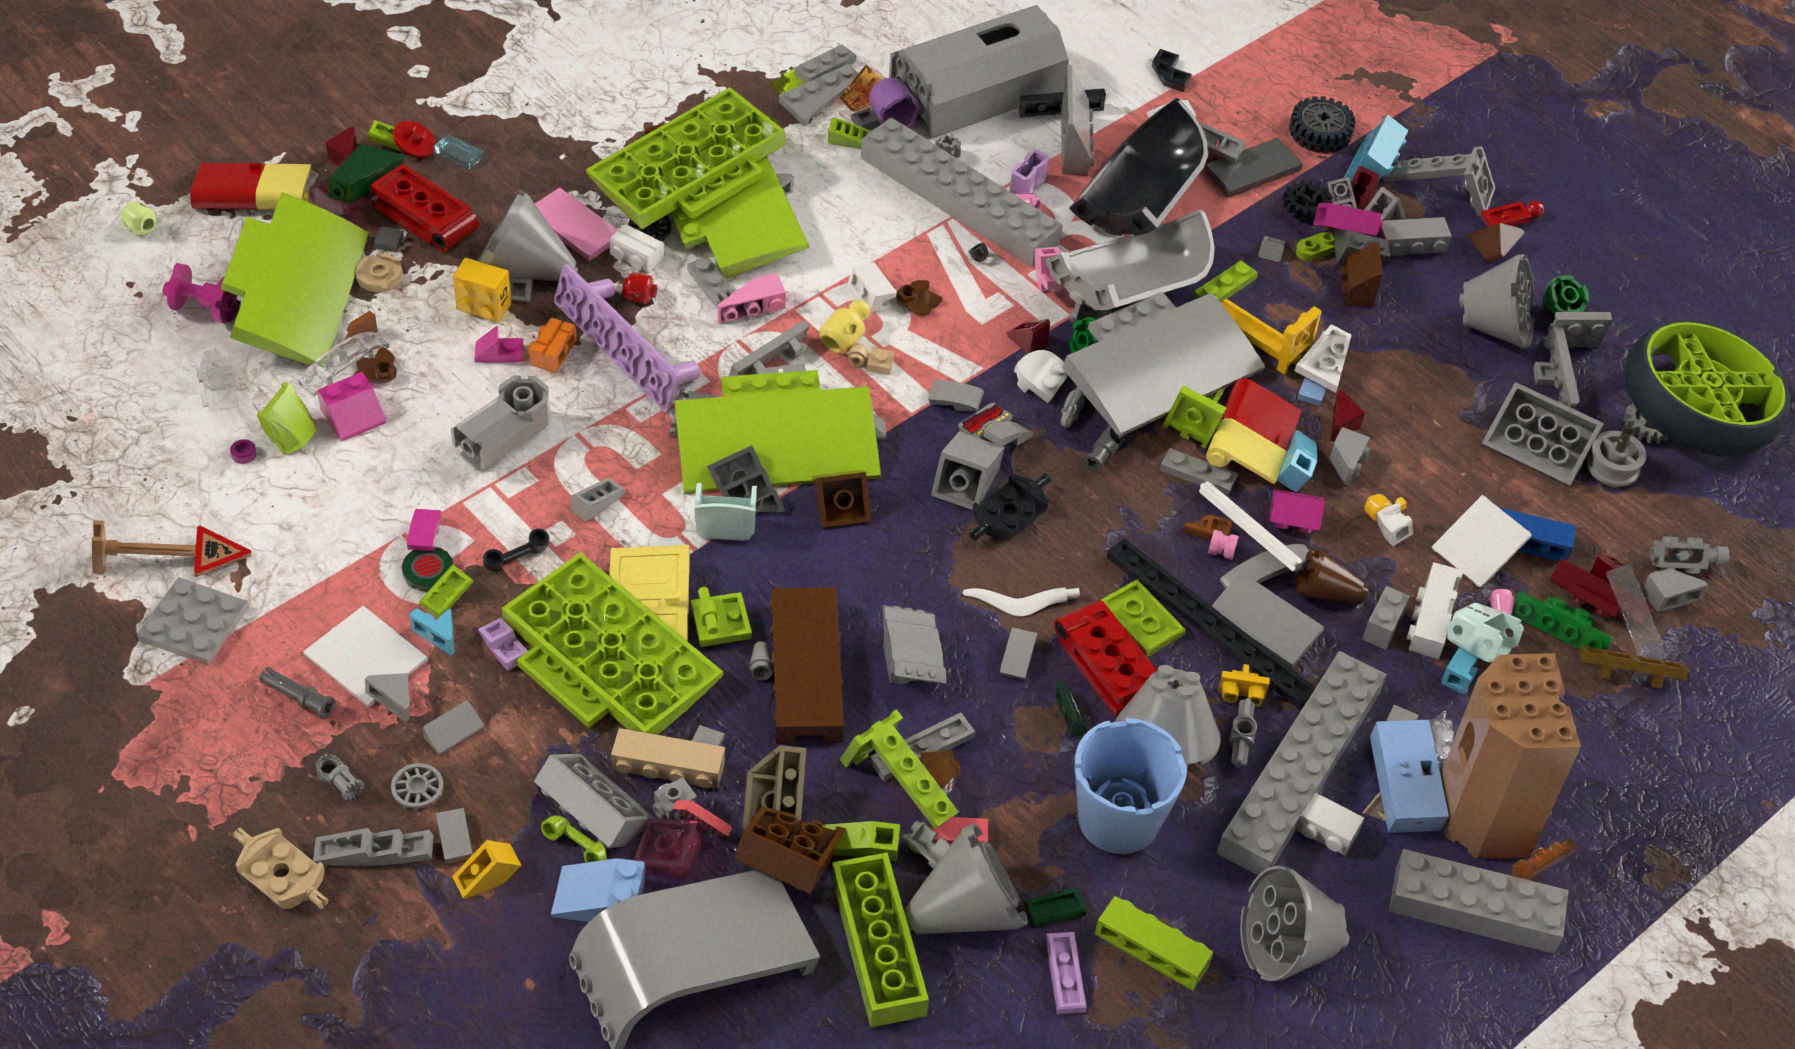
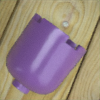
M894 77L884 78L878 81L870 92V105L880 124H883L891 117L908 128H911L917 122L915 118L918 112H921L920 103L900 79Z

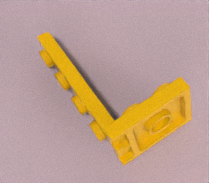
M1224 299L1221 302L1249 342L1279 360L1277 370L1283 374L1287 372L1288 366L1291 363L1297 364L1301 360V354L1304 351H1309L1313 346L1322 313L1315 306L1307 313L1303 312L1298 321L1293 325L1290 324L1284 333L1281 334L1228 299Z

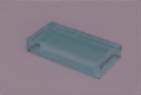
M448 133L434 145V152L469 169L484 157L483 150Z

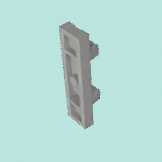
M1199 122L1207 140L1208 152L1213 153V156L1216 158H1224L1235 163L1245 148V142Z
M804 320L733 364L729 376L757 374V369L765 368L764 365L784 352H787L793 359L798 357L803 349L800 342L806 339L810 326Z

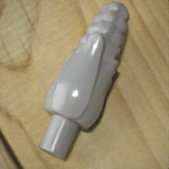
M1078 386L1076 390L1069 393L1061 410L1063 413L1061 426L1069 428L1073 421L1078 420L1079 413L1085 405L1086 397Z

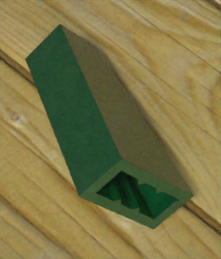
M362 143L329 177L327 197L351 203L371 193V184L401 164H404V156Z

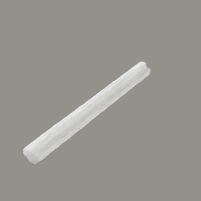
M1207 481L1200 485V494L1291 571L1295 572L1302 568L1303 560L1212 483Z

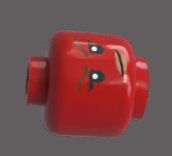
M632 272L628 277L624 278L622 295L626 297L628 302L647 305L651 298H656L658 285L654 284L651 275Z

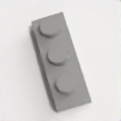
M841 44L796 66L794 75L807 83L842 66L856 62V54Z
M1169 448L1160 466V471L1197 485L1208 481L1227 496L1238 475L1234 471L1213 466L1207 461Z

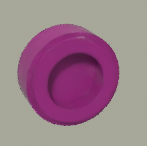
M247 439L238 440L230 447L231 457L236 463H249L257 455L255 444Z

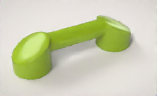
M555 815L542 822L541 830L548 839L554 841L564 834L585 848L584 859L586 863L607 860L604 845L600 841H593L572 827L566 818Z

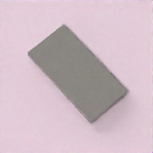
M1241 571L1212 605L1218 612L1292 668H1294L1324 630V626Z

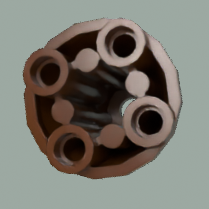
M1310 548L1305 557V562L1307 563L1304 570H1299L1294 580V584L1298 585L1296 592L1300 596L1348 604H1362L1368 593V585H1365L1364 581L1323 550Z

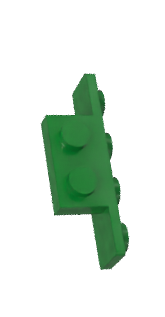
M1521 591L1517 594L1514 600L1512 616L1578 649L1582 645L1608 650L1613 637L1592 627L1595 619L1591 618L1587 611L1579 608L1575 610L1567 606V603L1558 597L1551 598L1548 596L1542 602Z

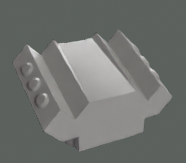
M882 605L884 623L883 648L890 683L904 685L910 681L919 680L946 683V668L943 666V653L938 629L935 627V615L919 609L913 610L899 606Z

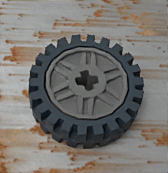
M1312 96V100L1309 97L1305 98L1304 101H1299L1298 105L1296 104L1293 109L1289 125L1290 135L1293 136L1295 142L1299 141L1298 145L1301 147L1306 145V149L1309 151L1312 148L1317 153L1320 150H1323V153H1328L1329 150L1334 153L1337 149L1340 151L1344 149V146L1347 147L1354 133L1356 122L1353 111L1349 110L1347 105L1342 106L1343 102L1339 100L1335 103L1334 98L1331 97L1329 100H1326V96H1321L1320 99L1317 96Z

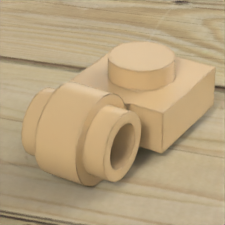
M856 343L850 347L847 358L852 366L859 367L862 364H867V371L890 375L895 352L872 347L871 352L868 353L863 344Z

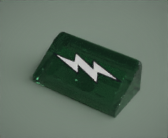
M1062 679L1057 680L1054 697L1070 736L1085 735L1089 728L1074 692Z

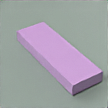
M1074 932L1048 933L1045 940L1057 1014L1086 1012L1087 1006Z

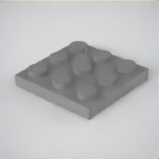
M178 577L137 633L138 640L209 666L249 609L248 601Z

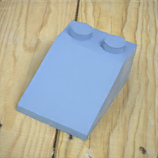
M616 858L562 866L551 917L590 922L595 916L610 906L643 894L645 862Z

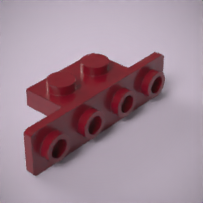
M1560 559L1550 577L1551 581L1569 590V593L1574 595L1572 600L1583 606H1586L1587 603L1595 606V612L1607 619L1611 615L1637 628H1641L1652 609L1645 602L1566 559Z

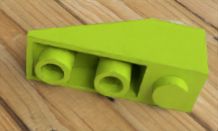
M868 821L821 826L835 830L836 826L846 828L834 855L860 858L888 853L889 860L897 862L900 824Z

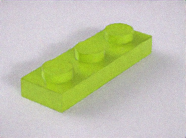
M1240 260L1195 290L1193 298L1198 299L1212 292L1221 303L1224 299L1229 298L1256 280L1258 272Z

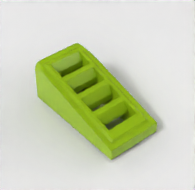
M832 117L828 130V143L861 148L862 137H865L872 131Z

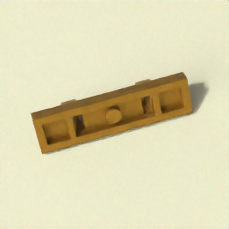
M1582 645L1579 650V657H1581L1582 662L1598 665L1597 674L1599 678L1610 679L1612 668L1650 674L1649 684L1651 687L1661 689L1664 677L1687 680L1689 672L1682 663Z

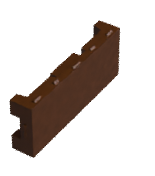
M836 587L772 588L770 609L772 614L771 635H773L772 664H774L775 683L773 684V692H775L774 722H776V743H795V736L824 735V742H843V675L841 674L839 642H841V635L838 628Z

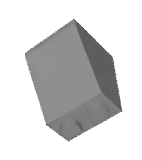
M959 431L941 452L931 496L973 510V504L976 502L980 505L1000 468L1005 447H1000L995 443Z

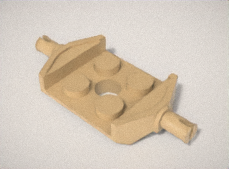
M238 828V832L235 830L233 838L244 845L236 862L237 872L282 909H291L303 901L308 902L309 900L320 909L328 904L329 899L317 891L325 873L323 864L321 862L316 864L283 837L282 831L279 828L256 835L255 837H251L242 828ZM280 869L289 870V873L284 877L274 876L275 872Z

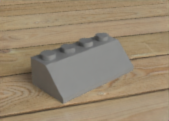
M582 754L550 755L534 780L542 788L541 792L545 796L557 801L562 811L574 816L579 821L580 827L592 832L598 838L597 841H600L606 848L626 846L656 819Z

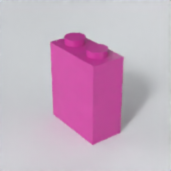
M1318 203L1314 226L1334 230H1348L1369 236H1377L1383 225L1381 213L1332 203Z

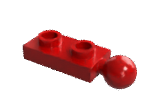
M1520 201L1482 211L1481 219L1487 227L1498 223L1514 227L1530 223L1531 218H1539L1544 212V206L1539 201H1531L1525 207Z

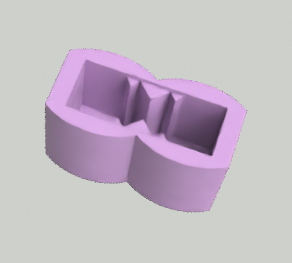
M1035 149L1025 156L1023 162L1015 165L1011 174L1010 192L1013 194H1032L1035 187L1043 184L1047 177L1049 155Z

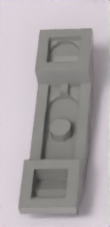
M1304 544L1285 545L1303 560L1302 568L1300 569L1303 571L1307 563L1305 562V557L1309 551ZM1266 551L1233 568L1220 578V582L1226 589L1240 571L1257 583H1261L1291 570L1269 551Z

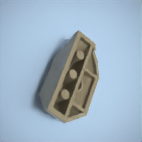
M779 745L747 772L743 815L744 829H746L762 806L794 814L798 821H801L806 748Z

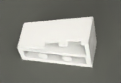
M1433 562L1425 588L1420 586L1416 601L1420 602V606L1415 605L1411 620L1416 622L1415 625H1410L1407 639L1411 640L1409 651L1439 659L1445 644L1447 626L1451 621L1453 604L1458 594L1456 591L1462 578L1463 570Z

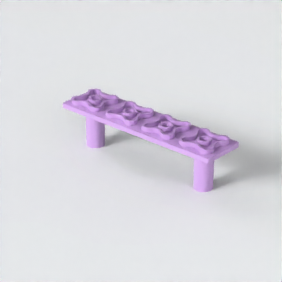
M568 264L563 265L554 303L665 413L669 412L677 386L699 378L700 368L695 361H689L672 366L604 300L615 294V286L610 279L587 283Z

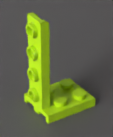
M1183 385L1163 427L1167 428L1168 425L1180 431V436L1187 440L1191 437L1201 442V447L1205 449L1226 410V407L1217 403L1225 388L1205 397Z
M896 709L889 717L883 721H878L862 735L854 737L840 758V761L846 768L853 763L858 766L869 757L868 754L872 750H875L930 824L937 829L957 815L959 811L896 730V727L903 719Z

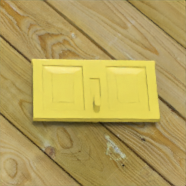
M690 546L611 548L609 576L688 642Z

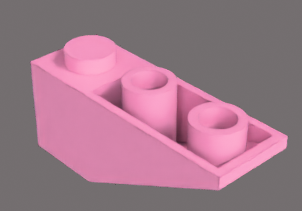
M774 273L756 277L719 303L718 323L785 309L786 291L778 274Z

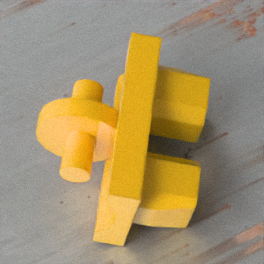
M1243 664L1242 671L1222 672L1218 692L1222 693L1224 702H1237L1239 695L1248 697L1255 703V707H1260L1263 699L1266 697L1270 678L1258 676L1256 673H1249V665Z

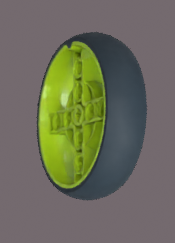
M1696 320L1665 322L1643 334L1633 345L1627 358L1625 369L1626 387L1636 409L1650 425L1664 436L1691 450L1719 457H1738L1751 454L1771 443L1782 431L1788 418L1790 407L1789 391L1778 367L1756 345L1723 327ZM1669 354L1677 368L1675 371H1655L1651 357ZM1754 403L1760 408L1763 420L1746 422L1738 408L1739 404Z

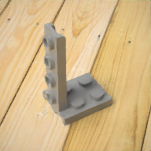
M1483 146L1474 147L1472 154L1396 160L1391 164L1393 169L1387 177L1382 176L1385 182L1464 175L1465 188L1471 196V207L1475 209L1477 216H1481L1482 211L1488 210L1495 191V185Z
M1555 312V320L1553 323H1550L1549 333L1547 337L1543 338L1544 347H1547L1551 353L1550 365L1556 372L1554 383L1555 387L1559 390V403L1574 409V406H1577L1580 401L1568 348L1599 347L1612 321L1611 312Z

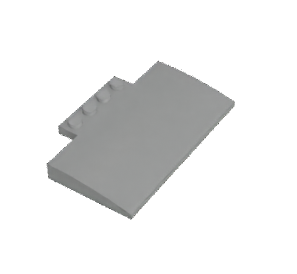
M1160 292L1090 322L1087 329L1098 342L1067 355L1062 367L1120 437L1168 415L1183 385L1207 397L1235 384L1238 379L1248 378L1263 371L1265 365L1240 327L1212 292L1177 308L1163 292Z

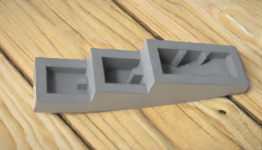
M368 828L317 837L313 861L316 864L321 862L323 865L377 866L432 859L434 835L430 830L402 834L399 829L372 834Z

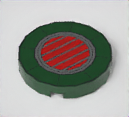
M434 546V551L413 550L404 558L402 563L403 579L408 586L412 588L414 586L419 588V591L427 592L453 565V559L447 551L440 547Z

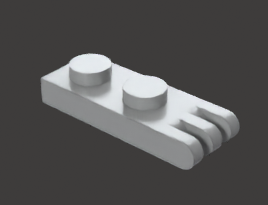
M708 256L687 264V271L716 308H718V304L735 292Z

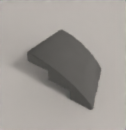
M752 445L706 466L721 496L751 498L752 486H757L756 512L785 511L778 493L774 490L765 468L762 467Z

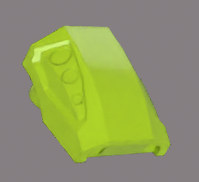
M283 382L280 390L265 408L256 415L265 434L270 437L271 442L278 446L281 453L291 454L306 446L317 432V424L305 404L296 394L295 389L288 382Z

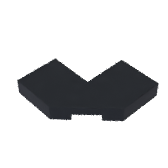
M1159 49L1152 61L1153 70L1164 86L1184 92L1191 81L1192 74L1175 68L1180 55Z

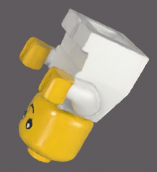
M1382 494L1372 495L1367 499L1364 507L1365 512L1374 521L1378 522L1384 538L1392 546L1413 535L1412 519L1401 514V510L1406 509V501L1402 497L1398 498L1394 505Z

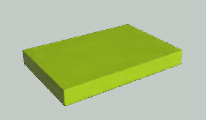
M1138 579L1101 599L1146 657L1185 635L1186 629Z

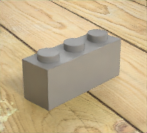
M1440 217L1383 221L1382 229L1375 237L1388 240L1391 256L1447 252L1452 236L1445 218Z

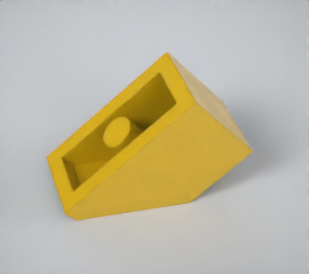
M486 840L452 877L462 897L468 899L504 884L521 867V864L511 844Z

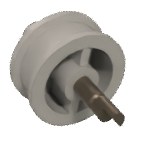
M1625 425L1622 432L1606 431L1599 434L1594 440L1592 450L1587 457V468L1593 477L1612 488L1627 486L1635 482L1646 460V450L1642 443L1632 436L1634 428L1630 425Z

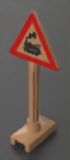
M93 520L94 537L91 540L93 573H104L107 555L143 554L195 557L194 576L198 577L250 557L252 554L250 549L200 525L197 526L195 545L118 542V540H106L105 522Z

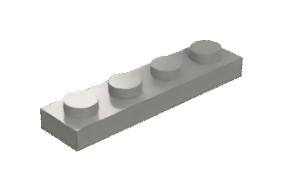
M959 713L905 739V742L921 763L975 738V730L963 714ZM877 753L870 756V763L883 782L894 777Z

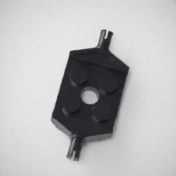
M1044 473L1036 481L1011 474L1009 482L980 505L976 502L973 504L972 513L975 522L979 526L969 532L970 538L973 541H977L982 535L990 534L1000 541H1006L1014 537L1048 509L1049 501L1042 488L1051 482V477ZM1012 510L1015 514H1006L1004 511Z

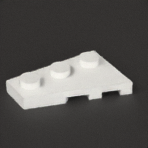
M1331 324L1298 362L1295 371L1336 393L1351 334Z

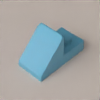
M415 608L409 614L411 630L448 655H453L454 635L451 609H448L435 620L431 614L424 613Z

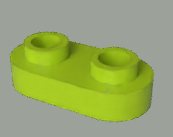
M1322 232L1302 239L1298 242L1296 254L1305 261H1313L1335 252V236L1330 232Z

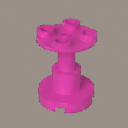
M180 263L174 265L169 282L164 284L162 290L163 295L167 296V304L171 310H179L183 307L188 297L199 300L201 306L211 308L212 319L223 324L234 319L241 303L240 300H237V295L221 290L224 277L219 280L217 285L208 282L203 286L193 284L191 268L186 264Z

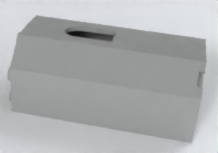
M1034 5L890 53L889 78L894 77L903 81L919 101L921 112H918L915 119L932 139L1018 109L1021 95L1064 92L1069 59L1058 26L1048 18L1047 14L1038 5Z

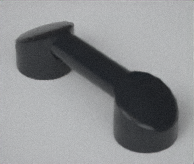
M534 529L529 534L528 543L504 554L497 549H490L484 553L483 565L489 571L499 572L503 569L504 564L528 553H541L549 544V534L544 529Z

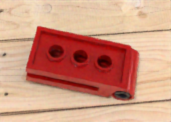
M401 164L371 184V192L375 194L371 198L372 207L427 243H433L439 251H447L479 228L478 218L471 211V207L404 164Z
M1102 600L1089 604L1054 621V628L1060 639V644L1113 715L1117 717L1147 679L1157 670Z

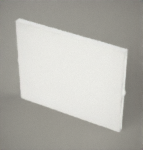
M364 606L303 651V654L368 708L376 702L375 699L365 693V678L368 675L407 673L409 676L428 661L426 655Z

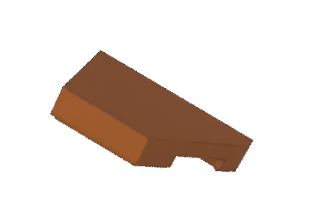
M368 311L350 322L346 329L348 334L343 341L337 344V349L343 353L378 332L375 314Z

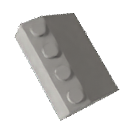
M1067 65L1061 108L1062 174L1088 175L1089 167L1094 166V153H1090V151L1093 152L1094 138H1090L1093 136V124L1089 123L1092 122L1093 109H1089V99L1072 65Z
M1515 382L1482 441V445L1570 486L1587 460L1594 440L1602 433L1604 423Z

